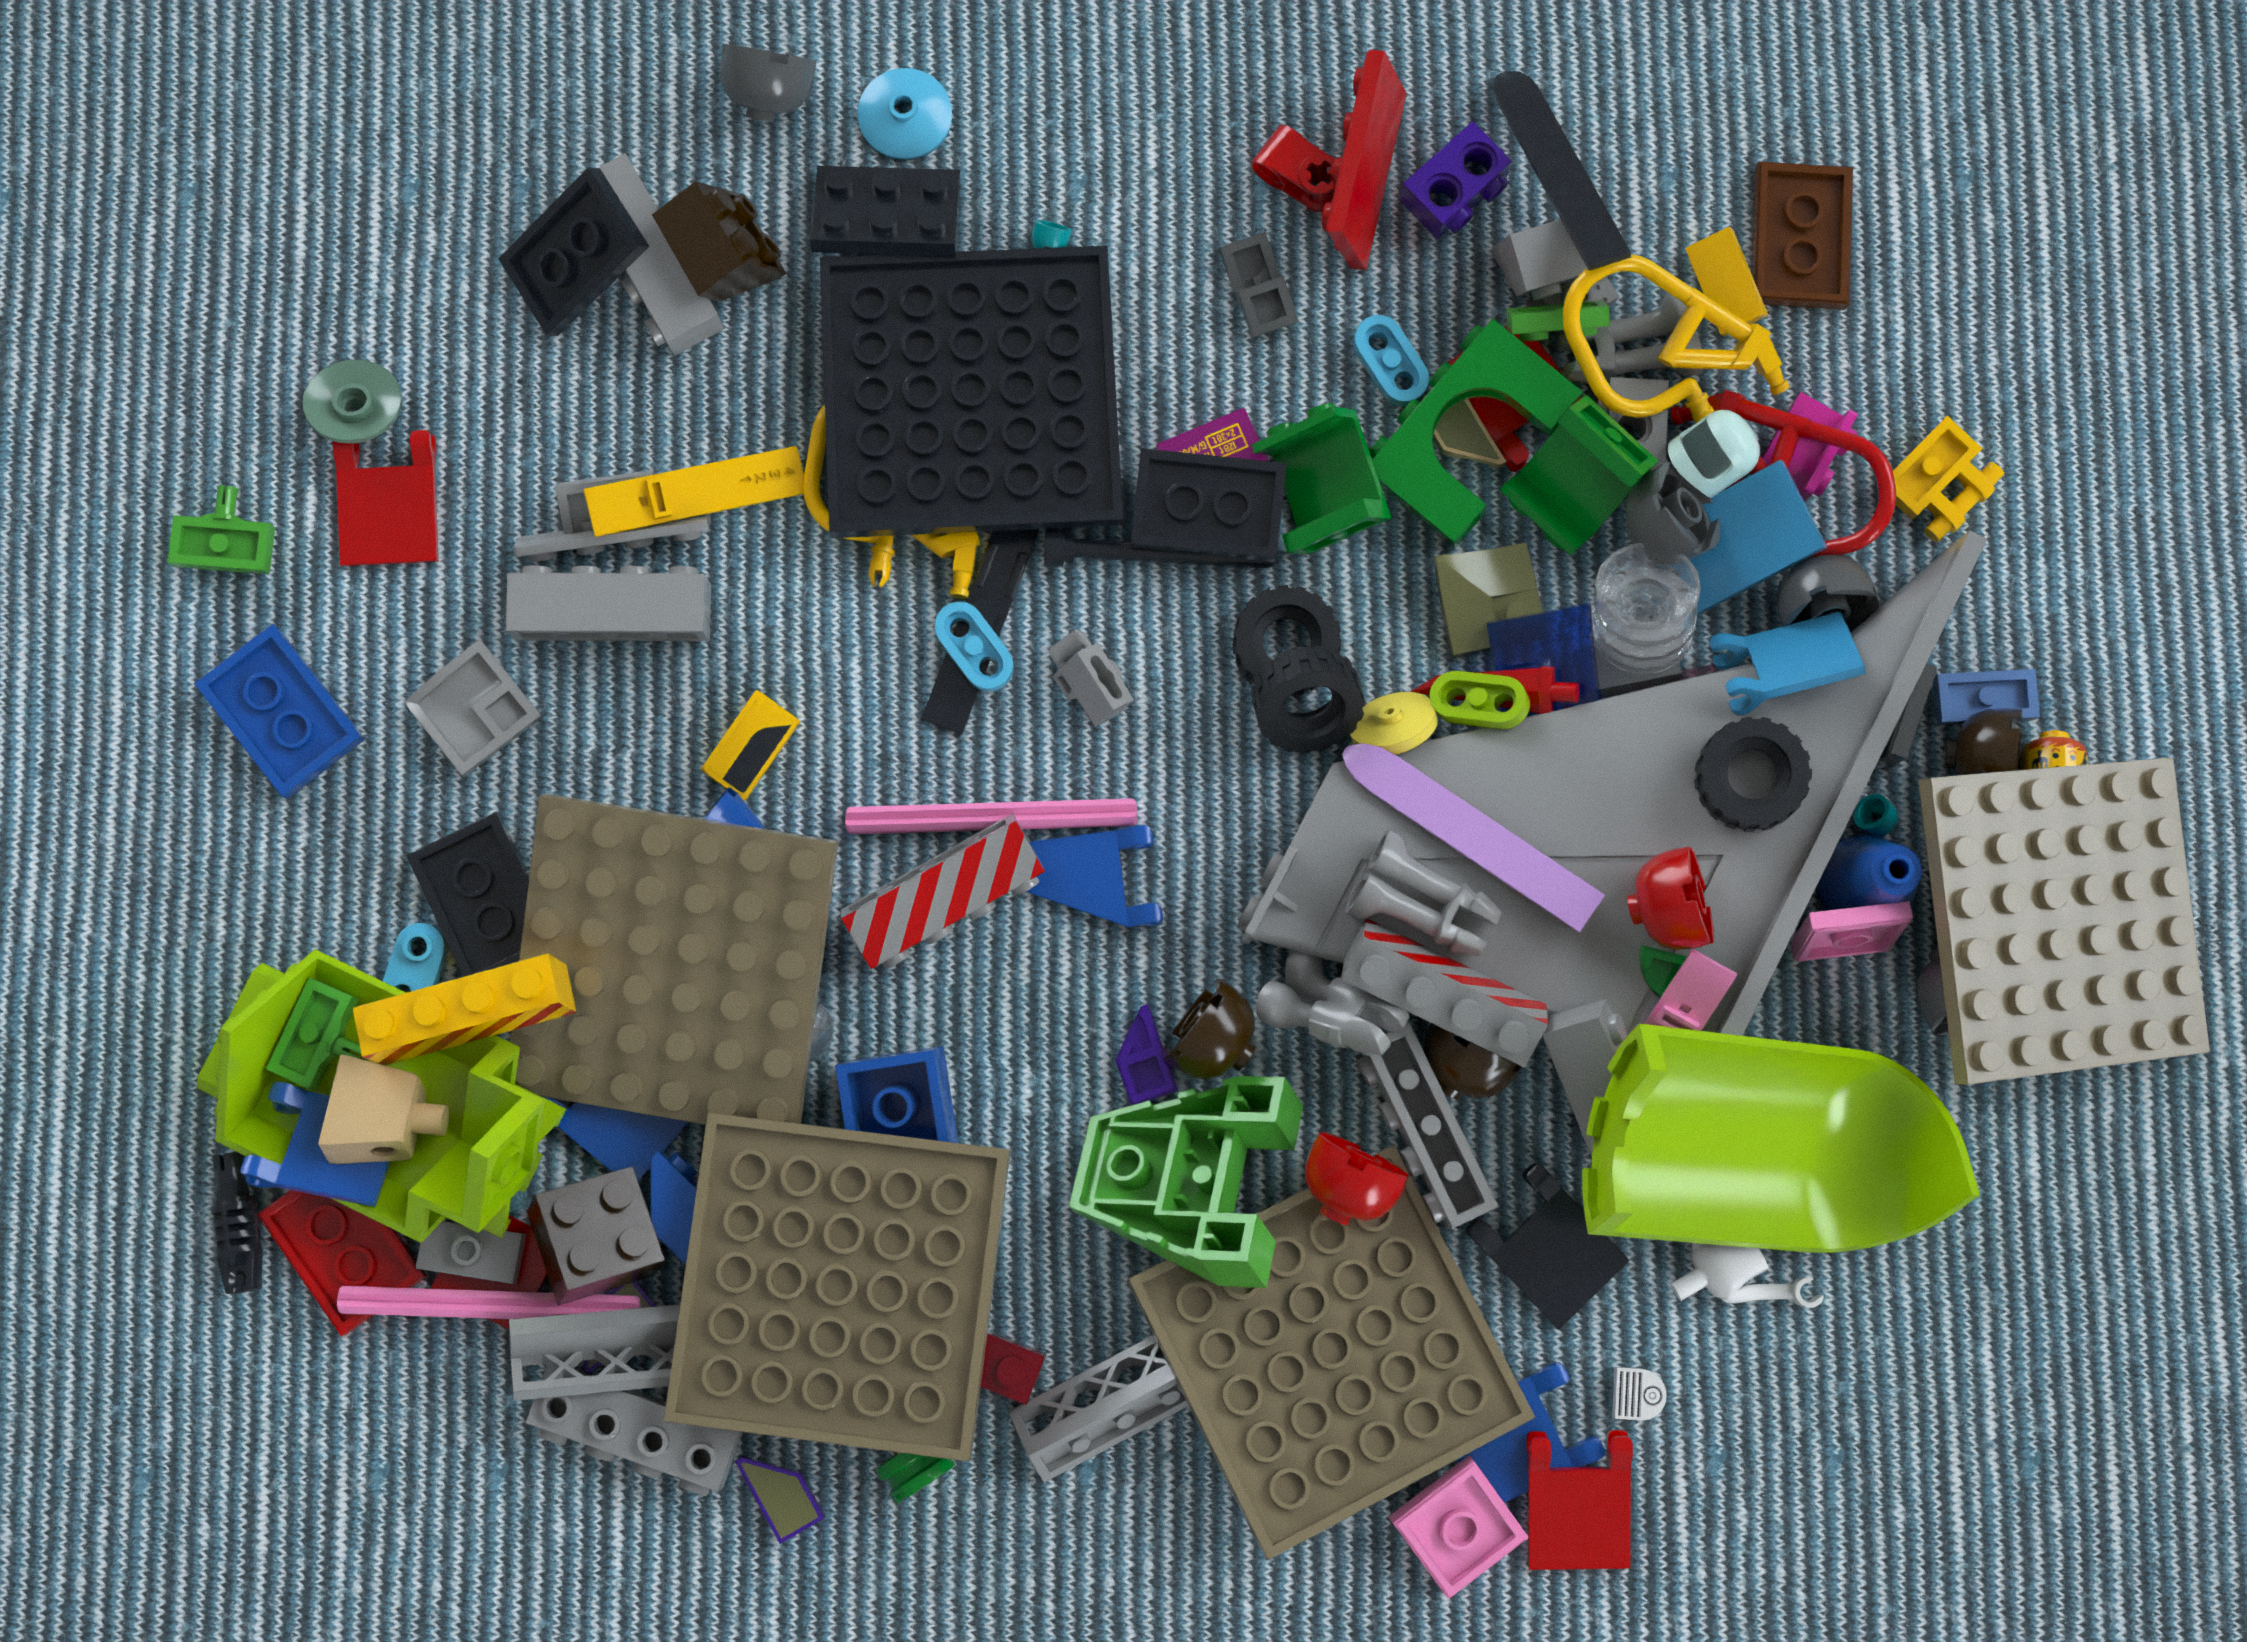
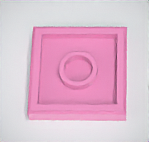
M1910 901L1809 913L1790 944L1793 961L1797 960V962L1890 951L1913 919Z
M1469 1455L1388 1516L1448 1599L1529 1538Z

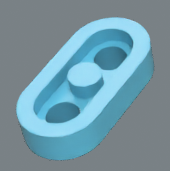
M1374 315L1363 320L1355 333L1354 350L1384 398L1390 403L1402 407L1407 406L1413 399L1421 400L1428 387L1429 373L1398 323L1384 315ZM1381 338L1385 342L1386 347L1382 350H1374L1369 345V340ZM1406 377L1410 380L1412 387L1407 390H1401L1395 385V379Z
M953 602L944 606L935 619V632L941 645L968 681L975 688L986 692L997 691L1007 685L1013 675L1012 656L980 612L966 602ZM962 621L969 625V631L965 636L956 637L951 633V628L956 622ZM986 660H994L998 663L999 667L995 674L987 676L980 671L981 664Z
M415 923L404 928L396 939L383 982L398 989L408 986L411 991L439 984L449 950L443 933L438 928L425 923ZM418 939H424L427 943V949L421 956H415L412 952V945Z

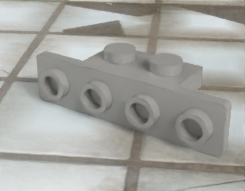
M654 470L561 482L556 484L555 490L563 531L518 537L513 546L515 557L528 556L529 561L538 562L553 559L558 556L557 551L576 549L579 555H589L604 551L606 544L624 542L626 548L644 547L653 544V538L672 535L674 541H689L701 537V531L709 529L711 516L707 514L595 538L583 489L654 475Z

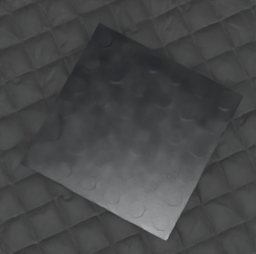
M1108 246L956 252V257L919 255L820 257L828 509L831 538L1123 525Z

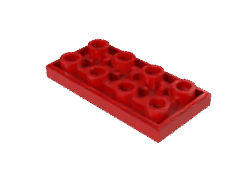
M1368 50L1363 67H1358L1355 71L1353 79V92L1356 96L1353 112H1347L1343 122V138L1346 143L1342 157L1335 159L1332 170V181L1335 186L1332 202L1325 204L1322 212L1323 231L1329 234L1334 242L1335 249L1340 251L1349 267L1359 270H1367L1407 95L1386 52L1381 50Z

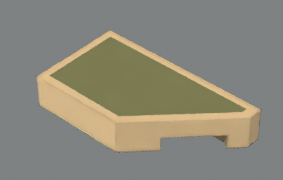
M1468 399L1451 407L1439 420L1434 432L1433 441L1442 455L1488 464L1489 467L1495 469L1504 466L1506 460Z

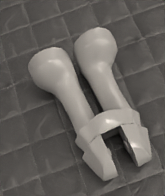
M1666 292L1658 309L1634 317L1610 320V326L1597 327L1596 335L1585 336L1590 347L1597 346L1599 356H1595L1605 379L1609 380L1610 377L1629 372L1653 369H1672L1683 376L1702 374L1703 369L1671 368L1658 361L1657 357L1665 343L1615 352L1614 344L1644 338L1670 336L1687 306ZM1563 331L1558 334V350L1562 352L1572 351L1565 332ZM1696 333L1693 334L1685 349H1702ZM1577 361L1562 367L1565 378L1570 382L1588 383Z
M1390 829L1386 830L1370 858L1368 869L1409 885L1444 905L1440 912H1437L1394 889L1376 876L1366 873L1357 884L1345 913L1361 920L1376 913H1383L1421 930L1434 938L1435 944L1448 945L1451 952L1480 956L1488 943L1475 936L1472 932L1466 929L1463 930L1453 924L1460 910L1475 919L1497 926L1502 912L1481 891L1474 893L1466 883L1459 885L1420 864L1408 854L1404 839L1398 833Z

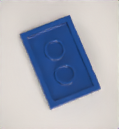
M271 624L194 683L278 793L285 799H289L365 740L361 732L279 627Z

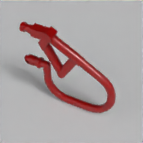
M1726 389L1724 393L1708 397L1707 400L1714 411L1730 410L1745 420L1781 431L1769 465L1759 455L1757 464L1749 472L1750 475L1779 460L1784 461L1788 468L1800 437L1813 439L1854 452L1863 457L1872 467L1877 479L1879 500L1871 520L1861 530L1852 535L1824 541L1828 548L1811 557L1843 555L1855 552L1872 543L1885 530L1895 509L1896 484L1893 470L1887 457L1875 444L1861 436L1747 400L1743 395ZM1678 405L1671 407V418L1675 426L1683 424L1684 421H1694L1690 409L1686 408V406L1680 407ZM1740 478L1739 480H1737L1736 482H1734L1733 484H1731V485L1728 486L1727 488H1729V487L1733 486L1734 484H1736V483L1742 481V479Z

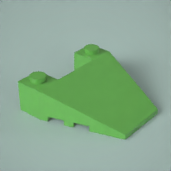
M1236 1076L1222 1080L1223 1086L1197 1093L1193 1088L1179 1092L1178 1098L1156 1105H1153L1151 1101H1146L1090 1117L1069 1207L1073 1212L1218 1286L1267 1288L1276 1241L1257 1214L1234 1213L1247 1149H1295L1303 1104L1285 1077Z

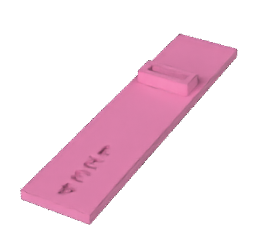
M1691 949L1644 1024L1702 1031L1737 977V973L1702 953Z

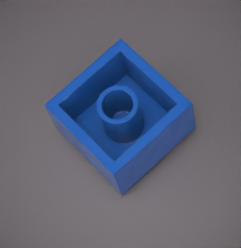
M943 1046L847 1060L835 1065L845 1130L959 1143Z

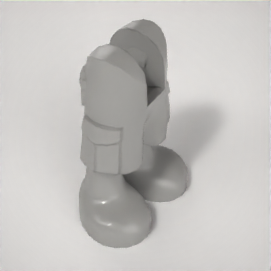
M1292 950L1286 961L1285 977L1287 985L1277 981H1269L1260 991L1256 1004V1013L1259 1020L1271 1027L1309 1028V1035L1315 1040L1331 1044L1335 1047L1345 1048L1347 1046L1364 1055H1383L1390 1047L1389 1038L1379 1027L1393 1033H1400L1409 1019V1013L1406 1010L1341 980V977H1337L1331 982L1325 977L1323 958Z

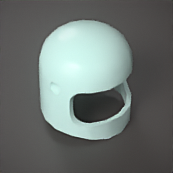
M1718 410L1705 416L1699 422L1673 438L1668 443V454L1679 474L1707 497L1712 498L1748 474L1755 467L1760 455V445L1753 429L1740 415L1730 410Z

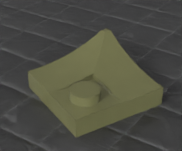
M1527 542L1434 557L1436 582L1451 659L1544 640L1548 637Z

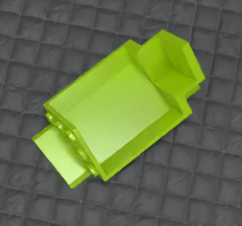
M316 949L299 963L292 964L285 973L264 963L257 966L252 971L230 1016L223 1024L218 1039L197 1077V1089L218 1099L214 1111V1116L217 1118L215 1141L244 1156L255 1155L282 1165L300 1114H284L277 1112L273 1108V1102L268 1099L273 1083L277 1081L284 1082L309 1092L330 1096L340 1058L338 1056L329 1063L317 1091L303 1087L266 1070L309 977L359 998L356 1007L406 992ZM353 1013L346 1027L345 1038L359 1044ZM496 1035L386 1065L419 1076L426 1091L425 1103L448 1105L449 1124L446 1134L441 1136L418 1133L412 1158L403 1161H391L375 1207L338 1199L333 1200L420 1243L446 1217L477 1233L483 1229L502 1239L511 1222L508 1219L511 1198L519 1190L526 1192L544 1156L538 1152L539 1142L554 1126L558 1127L566 1108L515 1084L520 1047ZM350 1050L351 1053L362 1057L361 1054H358V1053H356V1052Z

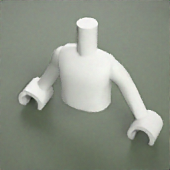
M1691 1243V1258L1695 1270L1671 1283V1287L1680 1301L1704 1287L1715 1297L1722 1299L1726 1303L1734 1304L1754 1300L1791 1299L1799 1306L1813 1308L1822 1303L1824 1298L1820 1294L1814 1296L1809 1301L1802 1299L1800 1289L1805 1283L1811 1282L1813 1280L1812 1277H1799L1791 1284H1752L1743 1286L1750 1279L1769 1269L1759 1248Z

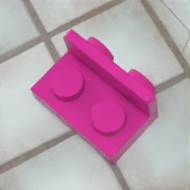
M1800 392L1788 410L1789 413L1811 419L1813 422L1857 435V431L1852 429L1851 426L1858 414L1850 409L1844 415H1841ZM1780 430L1776 431L1762 456L1768 465L1781 433ZM1799 438L1788 470L1804 502L1812 494L1817 497L1822 495L1834 475V472L1828 469L1836 454L1842 457L1847 450L1813 439Z

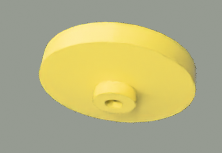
M1415 692L1392 693L1367 703L1362 708L1364 712L1362 721L1357 723V729L1350 733L1354 745L1364 743L1379 746L1397 755L1409 751L1426 741L1437 727L1438 716L1427 696Z

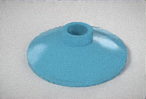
M899 68L879 75L866 87L858 105V123L864 139L876 152L895 160H914L930 154L945 140L951 127L952 107L946 90L934 77L917 69ZM901 102H908L912 105V109L905 114L898 113L895 107Z

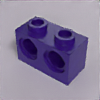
M1472 121L1403 183L1399 201L1437 240L1449 229L1455 234L1472 219L1475 214L1472 209L1480 201L1485 199L1490 203L1507 187L1509 181L1506 177L1512 160ZM1469 162L1480 163L1485 167L1487 173L1480 176L1473 175L1465 169L1464 165ZM1434 193H1444L1450 197L1453 204L1447 207H1440L1435 205L1429 196Z

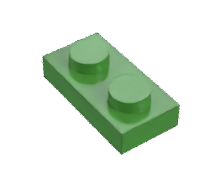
M1603 300L1582 302L1580 323L1584 336L1596 335L1597 327L1610 326L1609 306ZM1564 303L1506 308V328L1511 334H1519V340L1521 341L1548 339V331L1564 330Z

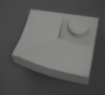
M480 639L438 671L404 702L463 778L542 719L539 712Z

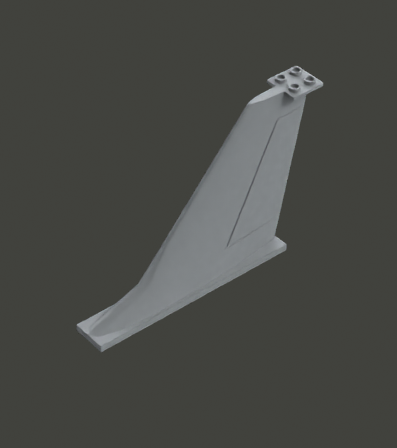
M1969 530L1850 633L1864 663L1866 671L1864 675L1767 699L1750 713L1736 715L1731 711L1729 701L1741 698L1745 694L1730 697L1726 690V683L1736 677L1758 680L1751 663L1551 711V713L1529 716L1519 725L1510 729L1483 727L1424 741L1409 751L1397 754L1398 757L1603 893L1605 897L1580 933L1371 794L1353 778L1346 769L1344 761H1340L1331 765L1285 855L1283 856L1275 851L1259 883L1267 888L1263 898L1260 900L1254 896L1251 897L1237 925V928L1245 931L1240 943L1249 946L1253 939L1343 964L1344 958L1364 920L1356 919L1346 914V907L1357 884L1366 873L1376 876L1401 893L1440 912L1444 904L1409 885L1368 869L1370 858L1386 830L1390 829L1404 839L1408 854L1436 874L1459 885L1466 883L1474 893L1481 891L1502 913L1497 926L1475 919L1470 914L1460 910L1453 925L1472 932L1475 936L1488 943L1480 956L1451 952L1448 945L1435 944L1434 938L1421 930L1383 913H1376L1368 917V919L1547 1004L1548 1019L1551 1014L1607 999L1612 1013H1618L1622 1017L1628 1036L1638 1024L1645 1023L1660 999L1648 987L1641 973L1639 965L1640 945L1688 956L1691 949L1674 950L1662 947L1652 940L1643 923L1633 924L1629 913L1627 896L1636 894V877L1642 866L1650 859L1668 850L1689 846V848L1692 847L1700 865L1706 890L1703 891L1706 907L1710 906L1714 926V943L1694 948V950L1737 973V977L1702 1031L1743 1036L1987 539ZM1744 717H1752V719L1765 717L1770 718L1771 722L1776 724L1782 723L1786 725L1794 736L1797 734L1803 741L1801 745L1805 751L1808 750L1810 756L1808 762L1809 768L1812 769V779L1808 783L1810 789L1807 797L1803 799L1801 806L1789 818L1764 831L1763 829H1756L1754 832H1744V829L1726 827V824L1719 819L1716 821L1709 815L1711 812L1708 808L1702 806L1699 800L1701 797L1699 790L1695 789L1694 780L1697 777V771H1694L1695 765L1704 745L1724 725L1732 721L1734 723L1739 722ZM1756 750L1741 752L1729 764V783L1733 790L1742 797L1748 799L1763 798L1770 794L1776 786L1778 779L1776 765L1763 752Z

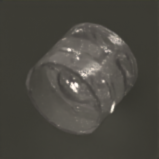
M1638 543L1630 544L1613 552L1599 568L1595 581L1591 629L1594 645L1606 661L1620 670L1641 675L1663 672L1679 664L1687 655L1695 635L1697 610L1701 593L1698 571L1690 560L1682 553L1674 554L1671 560H1659L1648 553L1646 545Z

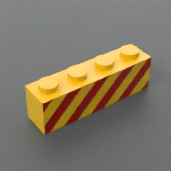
M549 953L353 1007L362 1057L385 1066L577 1013L567 965Z

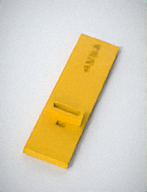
M793 446L585 488L583 492L596 538L803 495L804 473L798 448Z

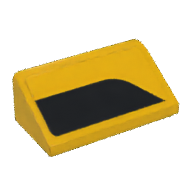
M756 690L704 763L701 771L724 788L728 789L731 787L746 801L801 721L769 697Z

